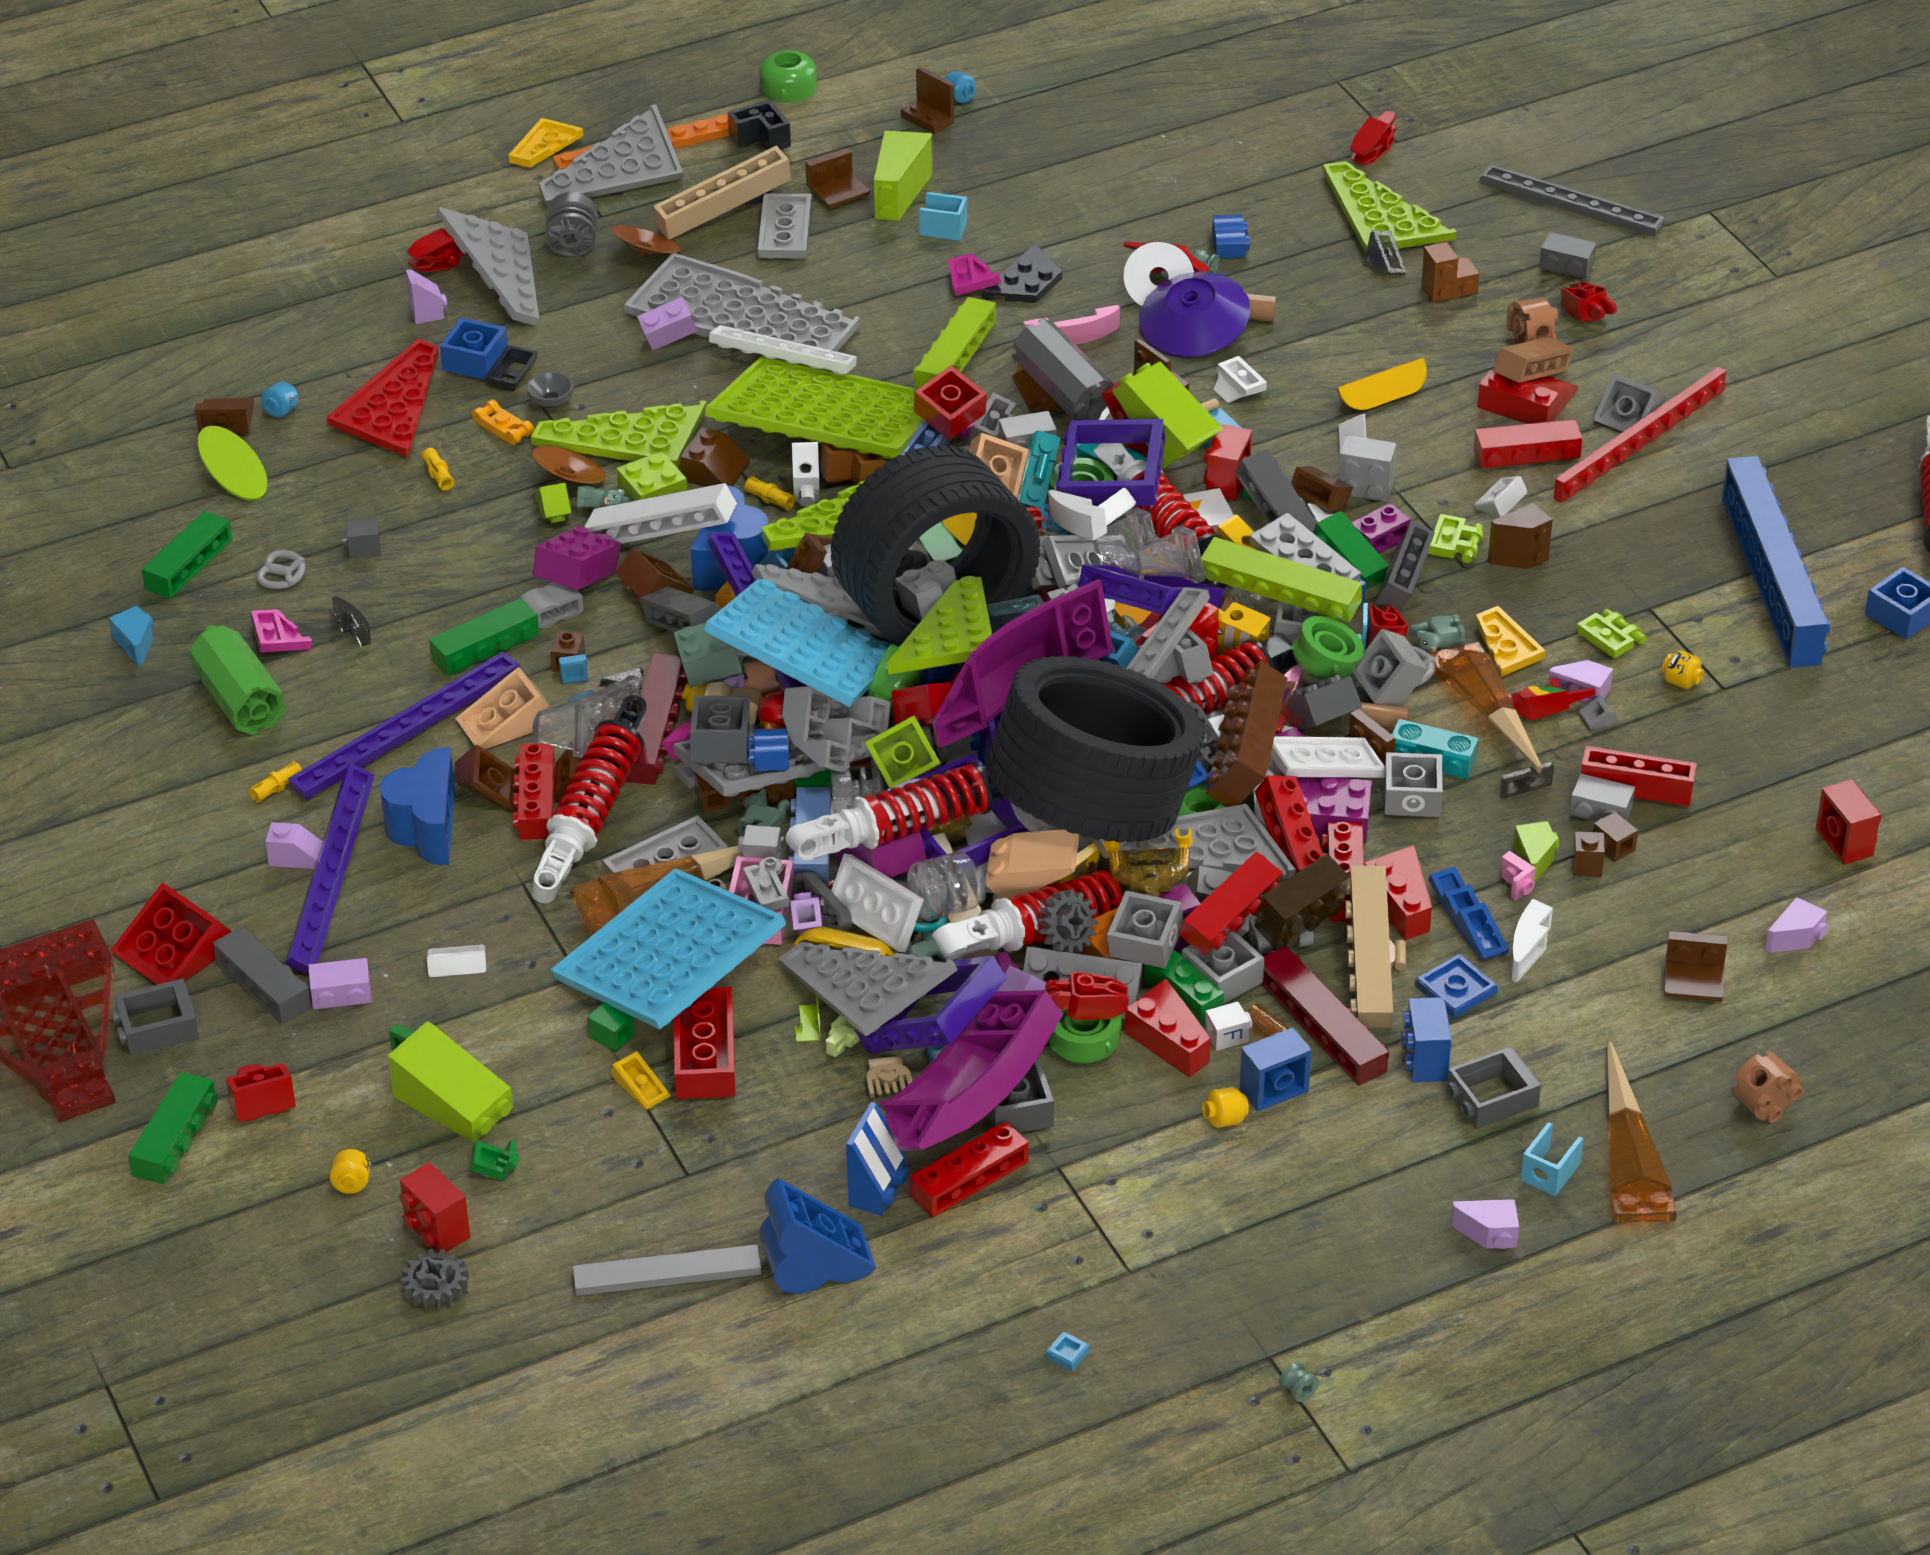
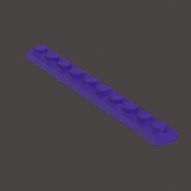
M709 532L707 542L737 597L756 581L751 573L753 568L734 533ZM773 668L784 690L785 688L808 686Z
M504 652L498 654L288 778L289 787L305 800H308L341 780L350 762L360 768L486 694L516 668L519 667L521 669L520 664Z
M351 762L345 769L285 961V964L309 975V964L318 963L375 776Z

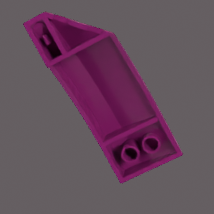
M1099 579L1051 599L1022 614L997 630L970 653L932 722L937 747L941 748L987 728V723L1003 711L1016 671L1027 662L1042 657L1047 658L1048 656H1076L1077 658L1099 659L1113 653L1102 582Z
M1046 990L996 991L952 1044L945 1045L936 1058L918 1077L891 1099L879 1100L887 1115L885 1117L895 1139L893 1140L898 1150H923L958 1134L986 1116L1007 1097L1041 1054L1045 1044L1063 1016Z

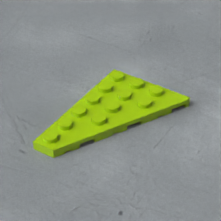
M1343 161L1323 164V174L1366 254L1456 240V230L1454 228L1449 230L1442 226L1441 220L1431 216L1427 211L1415 204L1410 206L1403 201V196L1392 192L1390 188L1379 181H1370L1365 177L1366 173L1355 169L1350 163Z
M701 400L700 405L683 407L682 403L670 406L643 408V412L627 414L626 410L615 413L587 415L586 420L570 421L569 418L557 421H540L531 436V444L535 446H556L578 453L633 462L662 451L678 468L680 456L690 444L705 414L707 401Z
M858 485L838 492L837 498L830 501L823 499L817 504L797 511V516L789 520L782 518L776 523L762 527L761 537L769 550L780 551L785 548L798 547L805 532L832 538V534L835 533V524L838 523L837 518L840 512L843 511L842 508L845 503L849 501L850 495L857 490Z
M966 576L951 584L888 660L889 675L966 662L970 653L992 635L981 577Z

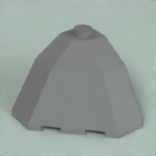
M810 686L785 688L782 716L790 740L795 746L821 768L844 773L850 767L849 763L855 757H860L868 749L865 742L888 729L890 702L868 696L860 697L851 707H848Z

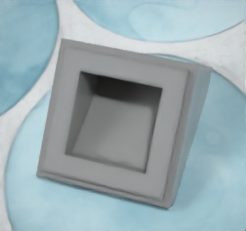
M1601 695L1578 711L1591 730L1615 725L1619 722Z

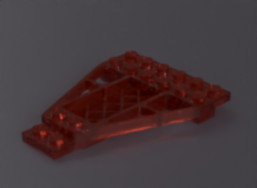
M94 919L0 950V1015L4 1021L0 1023V1037L10 1035L22 1061L17 1060L0 1047V1062L36 1088L39 1096L50 1103L59 1123L116 1103L114 1093L107 1081L106 1068L113 972H115L112 954ZM105 975L103 989L79 997L73 995L70 986ZM46 996L56 998L53 1003L44 1002ZM64 1001H66L68 1007L62 1006ZM103 1003L101 1031L98 1036H94L82 1010ZM18 1006L28 1008L25 1013L15 1011ZM37 1010L47 1012L44 1017L34 1015ZM55 1015L65 1017L62 1022L52 1020ZM73 1020H75L77 1026H76V1025H71V1023L73 1022ZM27 1024L37 1026L34 1032L25 1030ZM46 1029L56 1031L53 1036L43 1034ZM65 1033L74 1035L71 1041L61 1038ZM83 1038H84L86 1044L80 1043ZM36 1043L46 1045L44 1050L34 1048ZM55 1047L65 1050L62 1055L52 1053Z

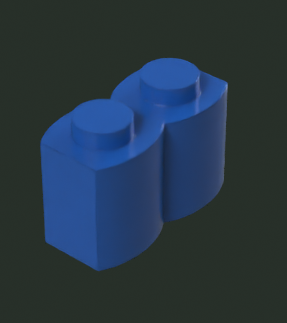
M1242 214L1213 215L1212 235L1215 254L1219 255V258L1245 257L1246 250H1250V237L1245 236L1248 235L1247 221H1243Z
M787 728L755 729L754 736H748L749 765L755 764V771L789 770Z

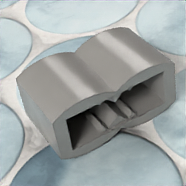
M553 582L544 588L532 589L521 596V599L538 614L539 629L550 627L559 620H567L583 612V596L577 590Z

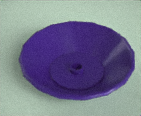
M1204 271L1180 274L1161 283L1146 297L1139 312L1140 331L1149 345L1166 355L1184 358L1210 355L1229 346L1244 331L1251 315L1249 297L1239 283L1223 274Z

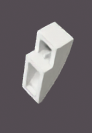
M1055 490L1048 491L1051 517L1062 528L1090 540H1095L1107 533L1105 508L1093 506L1091 499Z
M1532 899L1525 908L1514 934L1511 979L1515 983L1522 978L1544 953L1547 946L1553 908L1535 899Z

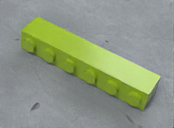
M968 297L963 305L958 307L955 316L950 318L948 326L942 329L937 341L932 343L930 351L924 354L922 362L914 368L913 381H915V391L950 365L960 373L995 325V302Z
M1217 537L1212 539L1201 557L1202 577L1230 585L1236 589L1256 593L1262 597L1275 599L1284 604H1291L1310 612L1326 615L1335 620L1350 623L1362 602V582Z

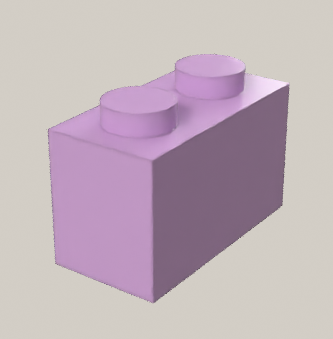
M683 297L637 316L652 351L698 331Z
M367 958L309 964L313 1009L372 1003Z

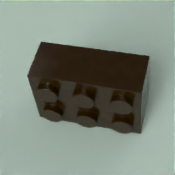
M1327 853L1262 896L1254 927L1276 950L1284 945H1292L1301 934L1307 930L1309 932L1315 930L1322 920L1328 916L1332 918L1342 910L1343 900L1348 892L1347 887L1350 876Z

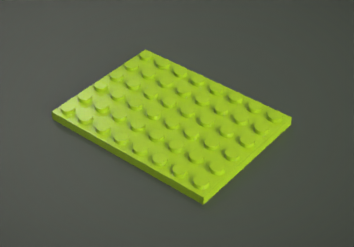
M763 355L706 406L705 411L706 417L714 418L717 422L729 421L738 423L741 427L761 428L762 431L767 433L779 432L790 438L802 437L809 439L811 442L833 444L836 448H852L863 454H879L885 459H894V457L902 454L918 428L925 421L913 412L915 388L851 374L838 375L834 374L832 370L812 369L809 365L800 363L790 364L786 360L769 359Z

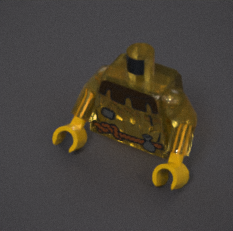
M1179 827L1175 829L1176 844L1179 847L1177 849L1162 848L1119 851L1121 842L1104 841V848L1110 852L1108 853L1112 877L1114 880L1126 885L1130 892L1155 893L1172 891L1175 882L1186 877L1189 872L1190 849L1188 847L1193 843L1191 828H1188L1186 836H1180Z

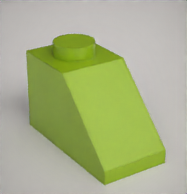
M565 483L540 487L535 492V499L543 521L550 520L551 524L566 521V517L571 514V508Z
M1548 821L1515 826L1513 847L1518 857L1535 867V883L1554 861L1555 849L1559 847L1558 835L1556 832H1552Z

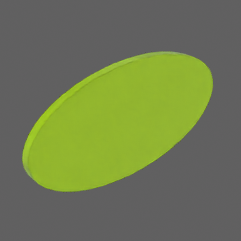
M218 426L203 428L198 436V451L210 475L225 490L236 497L248 501L261 499L267 491V476L260 459L252 448L239 436L225 428Z

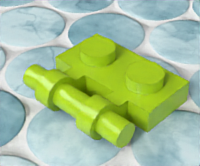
M1440 514L1428 554L1454 559L1456 552L1462 553L1463 562L1470 563L1472 558H1475L1477 555V544L1482 541L1484 535L1482 531L1483 525L1475 523L1473 527L1465 525L1466 518Z
M1605 609L1602 615L1595 613L1577 623V633L1614 659L1632 649L1634 641L1642 645L1647 640V636L1641 632L1637 625H1630L1624 620V616L1609 609Z

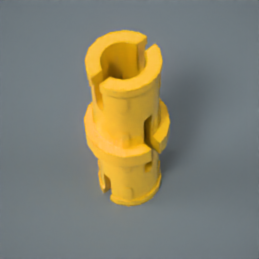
M427 448L421 456L428 466L429 475L435 478L442 490L451 489L455 481L448 472L447 463L439 457L438 452L434 448Z
M753 476L748 478L744 488L746 492L758 496L767 504H775L786 511H789V508L792 509L794 506L795 496L778 489L777 485L773 483H764Z
M292 761L284 768L268 773L267 778L248 789L249 795L253 801L260 803L271 794L282 792L285 786L289 784L288 778L302 771L301 766Z

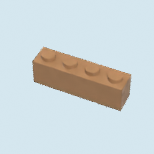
M1550 337L1502 347L1495 357L1496 365L1494 372L1519 383L1567 371L1574 348Z

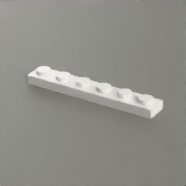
M719 325L709 334V342L718 344L721 348L732 347L740 349L743 353L763 354L765 358H780L790 364L802 363L809 365L812 369H828L838 375L847 374L856 366L857 356Z

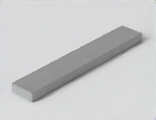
M1184 587L1126 669L1129 668L1138 674L1141 673L1146 675L1147 678L1153 679L1209 600L1208 590Z
M758 1245L573 1265L576 1296L761 1275Z

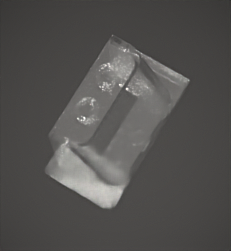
M1137 507L1128 510L1127 518L1108 526L1106 534L1093 540L1095 551L1102 561L1132 574L1183 577L1195 583L1206 580L1196 532L1180 525L1173 528L1171 534L1160 539L1155 536L1151 514Z
M629 675L618 682L568 696L539 711L533 721L532 741L573 750V756L582 758L587 751L590 741L593 740L597 724L603 720H614L623 700L627 696H639L640 677Z

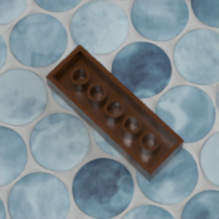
M1260 661L1254 668L1249 667L1244 673L1242 681L1238 685L1234 684L1226 695L1228 703L1223 709L1224 719L1218 728L1220 736L1214 745L1216 753L1210 761L1212 769L1206 778L1208 782L1206 794L1225 807L1240 805L1266 777L1288 677L1263 661Z

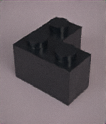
M771 100L727 112L729 136L738 147L748 146L758 141L767 150L775 146L780 150L791 147L790 123Z

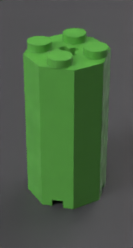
M214 625L206 627L188 651V658L195 673L237 730L254 735L259 733L257 730L259 728L265 727L267 730L274 727L286 711L285 704L282 701L284 695L281 689L238 631L223 625L219 627Z

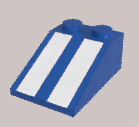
M870 1102L846 1143L848 1206L882 1216L888 1205H893L900 1184H905L909 1168L906 1167V1154L904 1150H898L893 1140L895 1139L885 1117L878 1105Z

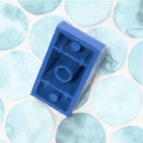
M729 485L727 487L737 504L728 522L700 528L691 547L693 588L698 591H710L721 588L727 581L707 542L709 532L734 533L752 568H754L755 564H759L769 552V548L761 537L762 527L768 525L766 514L756 507L745 505V498L742 492Z
M451 747L428 751L418 759L416 767H405L392 771L384 777L380 784L385 832L388 838L402 846H417V851L421 858L437 865H449L455 800Z
M777 1178L770 1184L764 1197L769 1216L763 1221L759 1234L775 1283L781 1290L795 1294L806 1293L819 1288L829 1279L836 1282H852L869 1275L876 1269L861 1224L780 1178Z

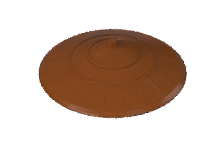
M615 225L611 227L614 235L638 251L639 256H644V254H672L681 250L679 244L672 239L668 240L664 235L648 229L630 225Z
M539 446L532 451L536 462L548 472L561 478V482L570 481L581 484H595L605 479V472L597 463L575 451L556 446Z

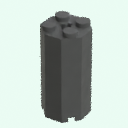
M1042 318L1038 320L1039 325L1034 326L1030 324L1026 326L1013 342L1016 354L1012 352V358L1072 419L1099 420L1101 413L1107 407L1101 394L1113 386L1114 383L1053 322Z

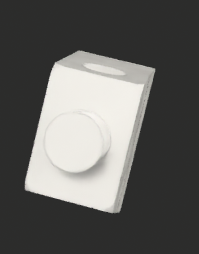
M818 442L792 443L795 501L799 502L802 506L808 507L813 505L815 501L820 500ZM809 464L810 472L802 473L801 465Z

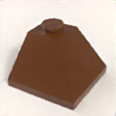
M477 744L455 761L454 782L474 795L511 812L515 811L513 795L518 793V791H515L514 774L519 772H516L514 768Z

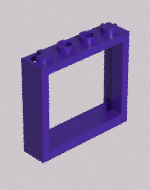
M1163 419L1070 420L1069 431L1064 432V444L1066 447H1062L1061 450L1063 464H1059L1060 480L1056 481V491L1091 499L1093 506H1099L1121 489L1126 488L1136 501L1135 506H1156L1166 440ZM1149 443L1144 480L1072 481L1077 445Z
M1082 564L1078 584L1079 588L1099 579L1102 582L1105 599L1115 600V602L1161 615L1167 612L1184 587L1208 590L1210 598L1207 602L1219 609L1224 590L1220 587L1140 565ZM1140 571L1145 572L1144 579H1139Z
M970 754L894 787L902 788L906 783L911 782L916 784L922 778L930 779L935 774L943 775L948 770L960 768L970 762L978 763L981 768H985V766L974 754ZM1005 798L992 802L991 810L1007 830L949 855L922 826L920 833L925 855L932 869L938 871L947 880L989 862L991 844L1013 833L1033 832V822L1020 807H1016L1012 801Z
M994 956L953 960L957 971L926 994L955 992L935 1016L903 1019L920 1000L919 998L900 1014L895 1015L880 1026L877 1031L872 1032L866 1037L855 1029L854 1031L861 1040L862 1045H864L868 1053L952 1044L1007 980Z

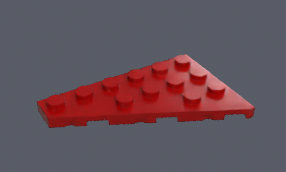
M418 338L326 417L327 425L407 457L411 451L439 356L438 346Z

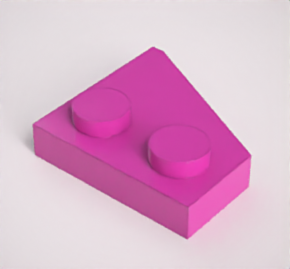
M972 253L948 259L956 296L1001 284L999 274L997 272L993 274L989 270L988 265L980 262Z
M278 609L251 611L250 620L260 652L311 649V638L309 636L302 637L298 633V627L292 621H288L285 615Z

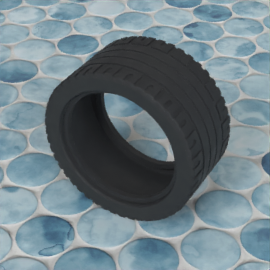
M938 445L937 447L927 446L925 449L923 447L917 448L915 451L905 452V455L900 454L894 457V460L884 463V466L881 468L878 467L872 475L869 474L864 479L865 481L858 485L855 493L853 492L850 495L849 501L843 506V511L840 512L837 518L838 523L835 524V533L832 534L831 540L833 542L831 544L833 571L840 585L882 635L896 646L900 647L920 623L918 619L902 608L898 589L894 587L897 568L906 552L916 540L930 528L947 518L964 513H977L976 524L971 538L961 553L949 565L954 568L956 580L966 576L981 577L989 617L1012 614L1015 607H1018L1022 602L1021 599L1025 598L1028 593L1027 589L1031 587L1032 579L1035 578L1036 568L1039 565L1038 558L1040 557L1041 543L1039 530L1033 516L979 457L964 449Z
M1042 657L1021 666L1013 677L987 758V770L993 784L1001 794H1004L1005 798L1012 801L1016 807H1020L1025 813L1031 814L1032 817L1038 820H1043L1048 825H1054L1055 828L1060 830L1064 829L1069 833H1076L1079 836L1091 837L1096 840L1103 839L1109 842L1126 841L1127 843L1141 842L1160 837L1174 826L1205 739V730L1200 717L1189 703L1185 702L1181 696H1177V693L1173 690H1169L1168 687L1159 684L1158 681L1152 678H1147L1144 674H1138L1134 670L1125 669L1117 664L1113 665L1110 662H1101L1100 660L1088 659L1086 657Z

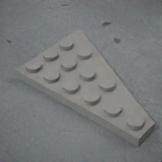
M651 105L650 110L641 116H635L629 123H625L611 133V137L604 142L596 143L592 149L586 150L573 159L572 164L563 170H557L553 176L539 183V190L545 206L548 207L554 197L565 192H577L591 198L682 179V168L657 105Z
M755 564L751 572L755 580L758 578L769 580L776 585V588L784 592L795 593L800 599L809 602V604L820 606L825 613L840 609L846 621L850 619L864 625V630L886 639L842 588L836 577H827L816 572L812 574L804 573L794 568L787 570L771 564L766 566Z
M806 942L799 943L778 958L783 968L865 1037L877 1031L880 1026L895 1015L900 1014L906 1007L925 996L928 991L957 971L951 959L943 963L933 961L932 957H916L909 954L895 953L893 957L883 956L880 951L875 950L864 951L863 949L844 947L842 951L832 950L829 945H813Z

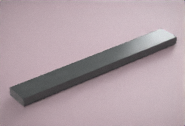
M1491 164L1480 176V184L1652 237H1656L1665 225L1664 217Z

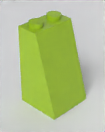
M884 131L874 177L876 220L899 221L932 176V133Z
M1161 361L1153 366L1150 363L1143 365L1136 370L1138 374L1135 376L1132 373L1125 375L1118 380L1120 385L1112 391L1130 419H1163L1166 440L1162 469L1197 450L1223 430L1221 425Z
M428 1021L388 1055L393 1097L472 1143H475L482 1135L487 1134L492 1126L502 1117L507 1116L513 1108L511 1087Z

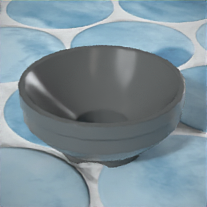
M559 372L541 373L529 380L527 384L528 396L532 402L544 409L559 408L571 398L573 382L567 375Z

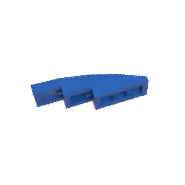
M1456 866L1430 874L1428 881L1455 927L1481 960L1508 953L1509 948L1485 902L1480 903L1470 884L1465 886Z

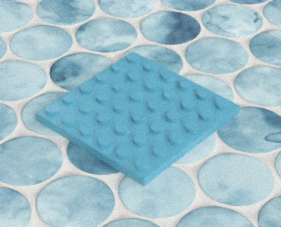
M759 578L706 622L703 629L704 632L848 707H851L870 689L878 665L888 647L892 645L887 641H879L871 637V634L864 629H856L848 625L847 621L841 617H832L823 612L824 610L818 605L803 602L795 593L784 592L776 588L773 582Z
M675 868L556 964L550 971L554 979L597 1000L606 1002L610 1006L660 1030L685 1008L689 1007L704 992L711 989L716 982L731 972L746 957L753 954L764 942L773 937L786 925L783 915Z

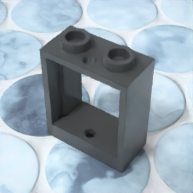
M184 979L114 995L116 1007L111 1008L115 1025L121 1024V1027L117 1028L120 1044H127L130 1055L199 1038L196 1017ZM177 1005L179 1017L135 1028L131 1027L129 1016Z
M1510 1046L1449 1068L1445 1088L1448 1096L1451 1099H1455L1460 1106L1464 1117L1469 1118L1473 1125L1479 1128L1539 1106L1541 1084ZM1502 1075L1514 1090L1505 1095L1479 1103L1468 1087Z

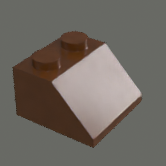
M704 427L699 430L680 456L681 473L687 478V482L703 487L723 483L733 487L750 463L749 458L726 433Z
M1531 503L1492 520L1488 562L1493 565L1529 569L1549 560L1553 519L1536 504Z
M634 547L615 572L623 580L621 584L626 589L637 594L635 598L640 603L641 597L666 586L692 594L695 590L666 561Z

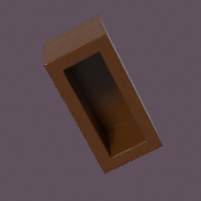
M1313 466L1296 467L1291 480L1293 488L1299 497L1329 512L1345 511L1353 486Z

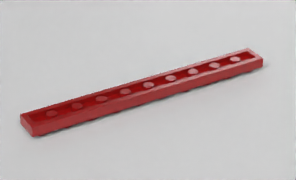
M1718 366L1555 478L1553 499L1562 503L1568 498L1573 497L1578 491L1592 484L1601 475L1608 473L1614 466L1624 462L1627 457L1641 450L1643 446L1652 440L1657 439L1666 430L1673 428L1679 421L1689 417L1692 412L1706 405L1708 401L1717 395L1722 394L1726 387V370Z

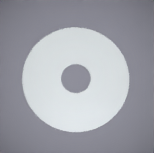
M1152 242L1139 247L1128 258L1124 268V283L1131 298L1139 305L1143 306L1146 297L1158 287L1150 281L1149 274L1152 269L1156 267L1164 268L1168 272L1169 279L1180 274L1194 272L1189 258L1176 246L1164 242Z

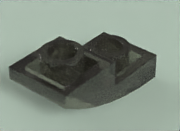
M337 596L332 597L333 609H330V617L333 624H338L343 634L350 632L352 638H357L361 647L371 644L369 623L363 614L344 599Z

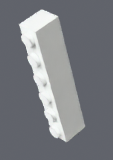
M726 483L597 508L593 510L585 528H588L589 532L594 534L609 535L612 537V540L622 544L725 524L728 522L737 502Z

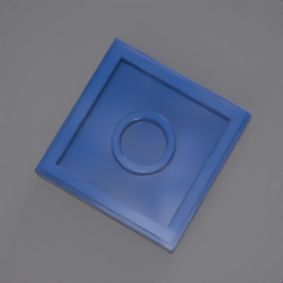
M1460 954L1455 955L1415 979V986L1429 998L1444 997L1446 1011L1453 1018H1456L1498 992V985Z

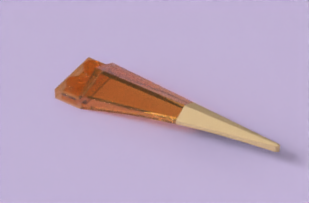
M1476 642L1429 653L1434 657V671L1438 678L1456 690L1489 719L1532 767L1540 773V761L1490 654L1484 651L1480 643Z
M738 846L601 875L595 880L573 886L569 893L591 935H593L673 869L677 868L707 882L735 867L737 856L743 857V853H739Z
M1609 1041L1607 1044L1610 1205L1614 1222L1676 1221L1677 1210L1672 1194V1185L1614 1046Z

